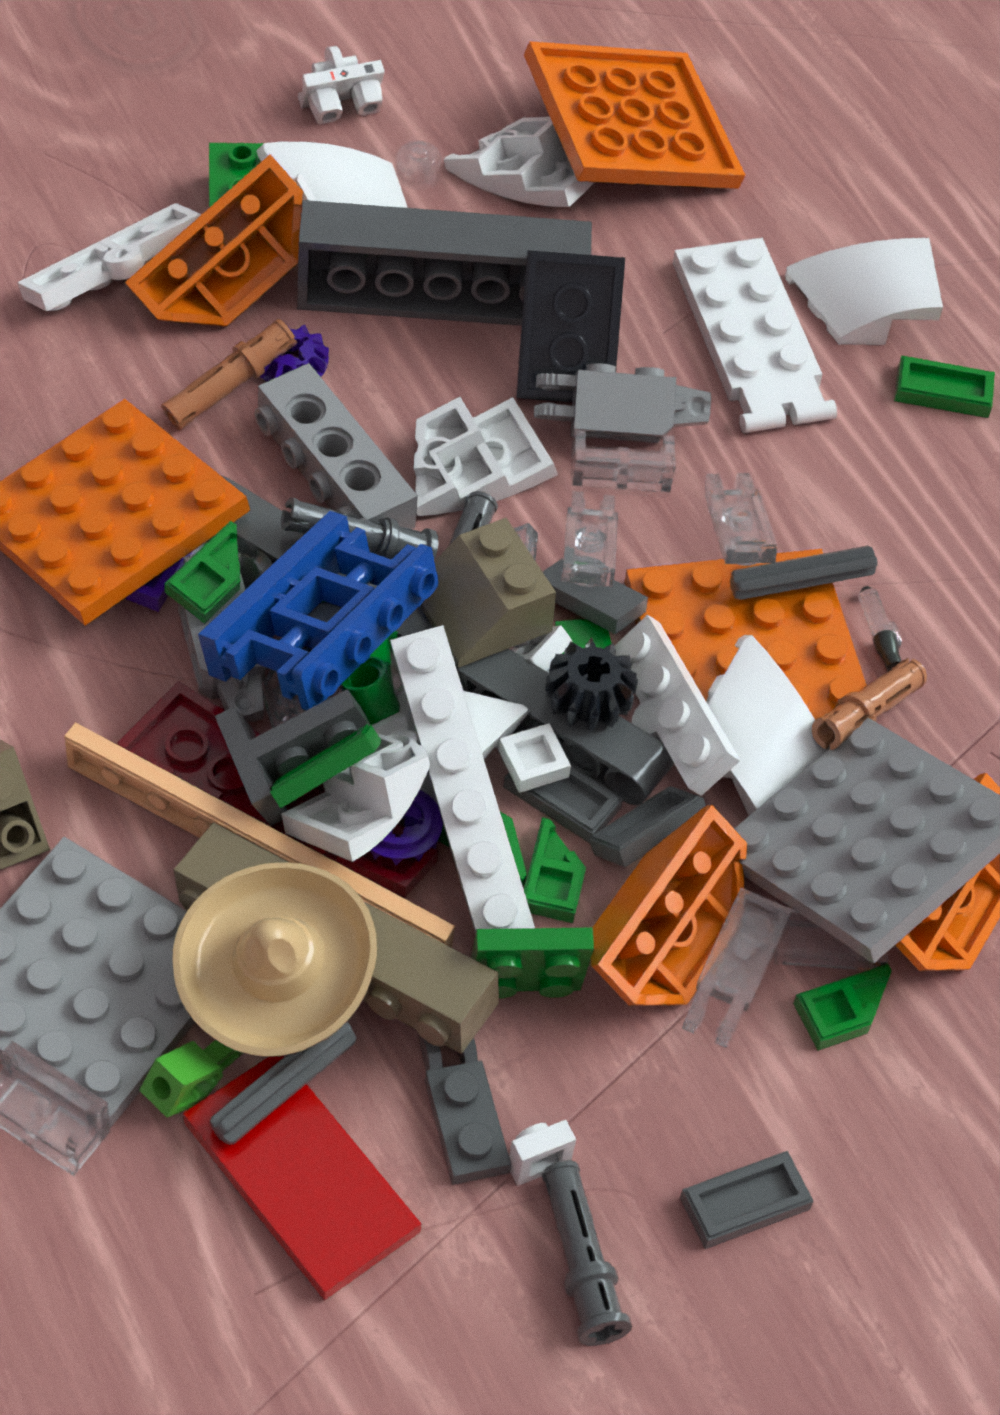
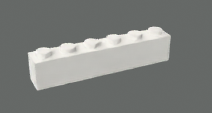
M441 625L392 639L390 641L396 667L419 744L423 746L429 758L430 767L428 775L443 820V826L475 934L477 929L535 928L444 626Z

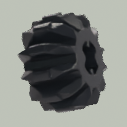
M592 637L586 643L585 648H581L570 641L568 647L565 648L564 654H555V657L552 659L549 669L550 674L546 677L545 683L546 696L552 698L553 714L567 713L566 719L568 720L569 727L581 720L587 723L591 732L597 726L598 721L613 728L615 722L618 721L619 715H627L628 711L631 710L634 701L633 694L636 693L638 685L637 673L631 671L630 655L615 656L614 643L602 649L596 647Z

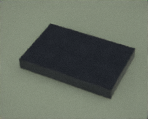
M527 250L516 398L572 402L573 391L543 390L536 386V375L541 373L576 375L578 370H586V365L609 364L617 367L625 257Z

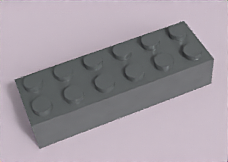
M303 200L299 235L297 309L521 326L527 250L592 255V222Z

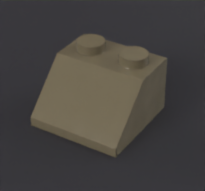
M507 518L460 534L434 561L438 574V587L420 605V608L433 628L441 625L444 626L452 656L458 668L552 632L556 591Z

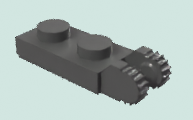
M419 1035L421 1052L426 1068L425 1085L452 1185L510 1173L511 1162L483 1061H478L474 1038L462 1054L458 1052L460 1065L443 1068L440 1046L427 1042Z

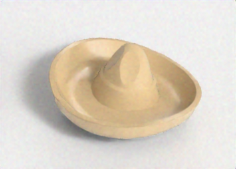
M275 862L252 866L232 873L213 884L194 901L179 925L173 945L175 986L185 1009L203 1031L223 1045L243 1053L258 1056L295 1054L332 1036L352 1017L359 1007L369 987L377 959L376 930L370 911L363 899L348 883L338 876L315 866L301 863Z

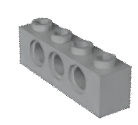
M309 363L258 386V408L255 409V418L260 430L266 436L271 435L281 447L287 464L292 469L298 468L308 481L310 491L318 502H325L332 510L378 522L379 519L389 517L397 520L399 526L410 529L415 528L418 495Z

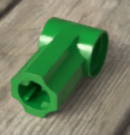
M388 638L370 655L367 661L362 663L341 684L343 691L348 689L365 712L370 725L400 712L401 706L393 683Z

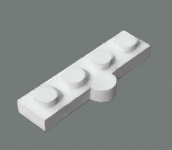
M174 203L17 282L23 300L46 312L55 311L67 307L74 297L88 290H98L106 287L111 283L112 279H128L201 214Z
M647 614L614 645L616 650L615 656L630 655L631 671L637 673L638 685L635 694L640 704L632 716V724L664 744L687 787L702 796L741 760L662 625Z

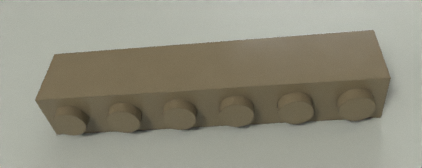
M212 823L173 869L179 901L188 911L194 901L204 891L224 877L252 866L288 861ZM365 903L370 911L376 930L377 959L369 987L362 1001L368 1003L369 1007L379 1016L388 1020L396 1018L416 1029L419 1035L427 1042L435 1046L446 1045L462 1054L499 1004L498 972Z

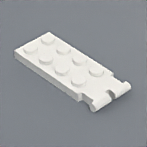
M763 238L675 250L673 266L729 401L739 400L744 412L739 417L741 431L749 433L785 427V415H790L794 425L835 419L837 417L836 404L834 400L824 401L819 389L823 374Z

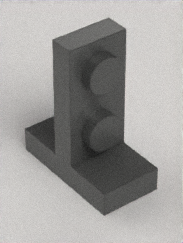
M348 689L259 736H256L254 729L235 706L215 716L251 804L270 826L282 821L281 814L288 811L286 806L280 809L270 793L271 787L276 780L366 724L370 725L365 712Z

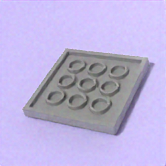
M867 718L839 747L834 750L829 749L734 828L747 842L746 859L739 862L743 866V874L746 878L872 963H875L1000 854V795L872 719Z
M63 837L0 908V1059L110 1129L140 1092L139 1090L155 1059L173 1051L196 1023L185 1009L179 997L173 974V945L179 925L187 911L68 838Z

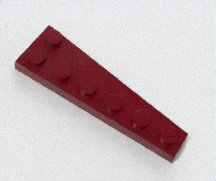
M179 680L116 743L270 826L251 804L215 718L216 715L225 710ZM254 730L256 736L261 735L259 732ZM320 784L287 804V809L290 810L324 793V784ZM283 820L270 826L402 898L407 897L438 859L439 849L430 848L423 854L419 862L414 858L403 859L397 866L391 858L380 856L374 860L371 851L352 862L286 834ZM398 823L392 829V834H395V837H401L405 827Z

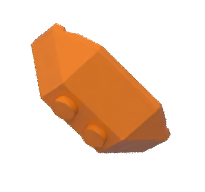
M271 154L268 155L131 276L125 284L157 320L228 327L298 264L303 190Z
M987 773L979 774L974 778L975 781L1000 795V787ZM1000 854L895 945L919 971H963L971 969L1000 918Z
M712 804L703 807L643 856L593 926L594 951L591 957V966L628 1006L687 1005L742 925L745 883L743 866L739 861L746 859L747 842Z

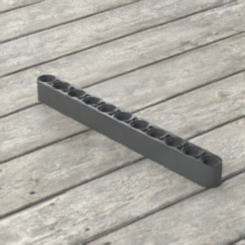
M221 475L247 496L250 507L248 513L233 522L237 525L238 553L248 554L252 558L256 550H262L269 557L272 564L275 563L304 534L283 530L281 528L282 510L233 480ZM340 572L338 573V575H341L343 577L346 576L345 574H342ZM370 583L368 584L369 586H372V587H375V588L377 587L376 585H373V584H370ZM419 606L396 631L399 638L433 627ZM390 648V657L394 659L393 650ZM509 648L460 668L455 664L463 691L522 704L531 710L513 734L550 723L569 763L621 796L623 801L630 805H641L674 764L661 741L619 716L613 728L598 721L597 726L591 732L587 723L581 720L569 727L568 720L566 719L567 713L553 714L552 698L546 696V677L550 673Z

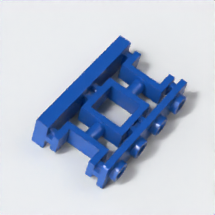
M329 511L198 634L209 676L225 682L231 676L241 680L256 664L277 671L282 696L292 700L298 695L301 709L307 711L324 702L437 589L438 574L432 547L420 544L416 548L407 544L392 560L369 551L364 529L356 527L350 533L347 516ZM340 572L342 574H345L346 576L343 577L341 575H338V573ZM370 583V584L376 585L377 587L375 588V587L369 586L368 584ZM322 601L342 607L328 622L307 615ZM274 635H277L282 638L280 640H276L272 637ZM306 646L312 648L313 650L309 653L308 651H305L302 648Z

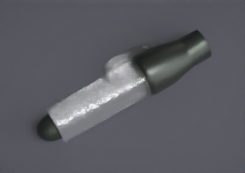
M864 586L858 598L873 636L874 646L883 659L886 669L890 671L902 661L899 655V648L902 643L900 632L896 623L888 621L877 590Z

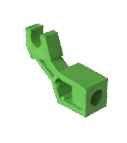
M214 1040L204 1050L194 1041H191L156 1058L139 1091L168 1118L193 1107L205 1099L224 1076L222 1071L239 1058L243 1052L227 1047L217 1040Z

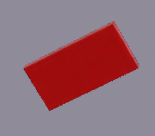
M283 1055L269 1056L183 1113V1123L325 1301L421 1232L422 1223L307 1084L235 1144L228 1145L215 1135L210 1125L211 1117L284 1058Z

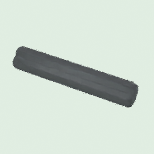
M871 546L845 549L734 570L731 572L729 580L730 588L734 598L738 600L870 576L876 572L878 561Z
M346 1022L326 1040L306 1050L289 1054L282 1058L211 1117L210 1125L215 1135L228 1145H233L355 1044L357 1037L351 1025Z

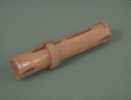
M276 319L265 330L246 343L240 341L233 346V352L223 361L190 383L177 395L162 403L161 407L164 410V414L178 430H182L196 417L226 397L243 382H246L251 377L257 379L264 374V368L297 344L294 334L281 319Z
M905 658L889 672L864 687L860 692H849L838 700L834 710L814 721L812 725L813 738L824 749H827L829 745L830 750L839 747L851 736L853 731L860 727L865 719L870 718L876 722L877 717L890 710L912 692L914 693L922 688L927 681L925 668L917 660L912 659L909 663V658Z

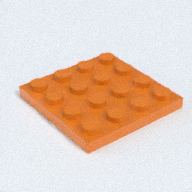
M529 41L524 58L577 181L739 189L746 175L687 52Z
M123 399L0 481V550L86 626L215 536L230 521L235 522L248 513L250 507L246 495L129 401Z
M822 548L626 569L625 586L648 597L647 610L635 620L636 625L647 614L660 622L705 701L708 699V691L716 677L724 675L738 651L735 644L743 635H752L768 652L799 693L815 720L834 710L838 700L849 692H860L867 686L833 583L742 600L734 598L730 588L729 580L731 572L734 570L823 554Z

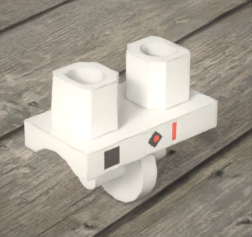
M331 46L325 49V61L313 63V73L303 75V90L299 92L298 99L301 108L310 107L318 124L334 122L341 118L343 109L340 101L353 99L357 114L362 116L380 111L383 102L380 85L385 73L381 60L358 64L356 56L343 58L340 49L337 46Z

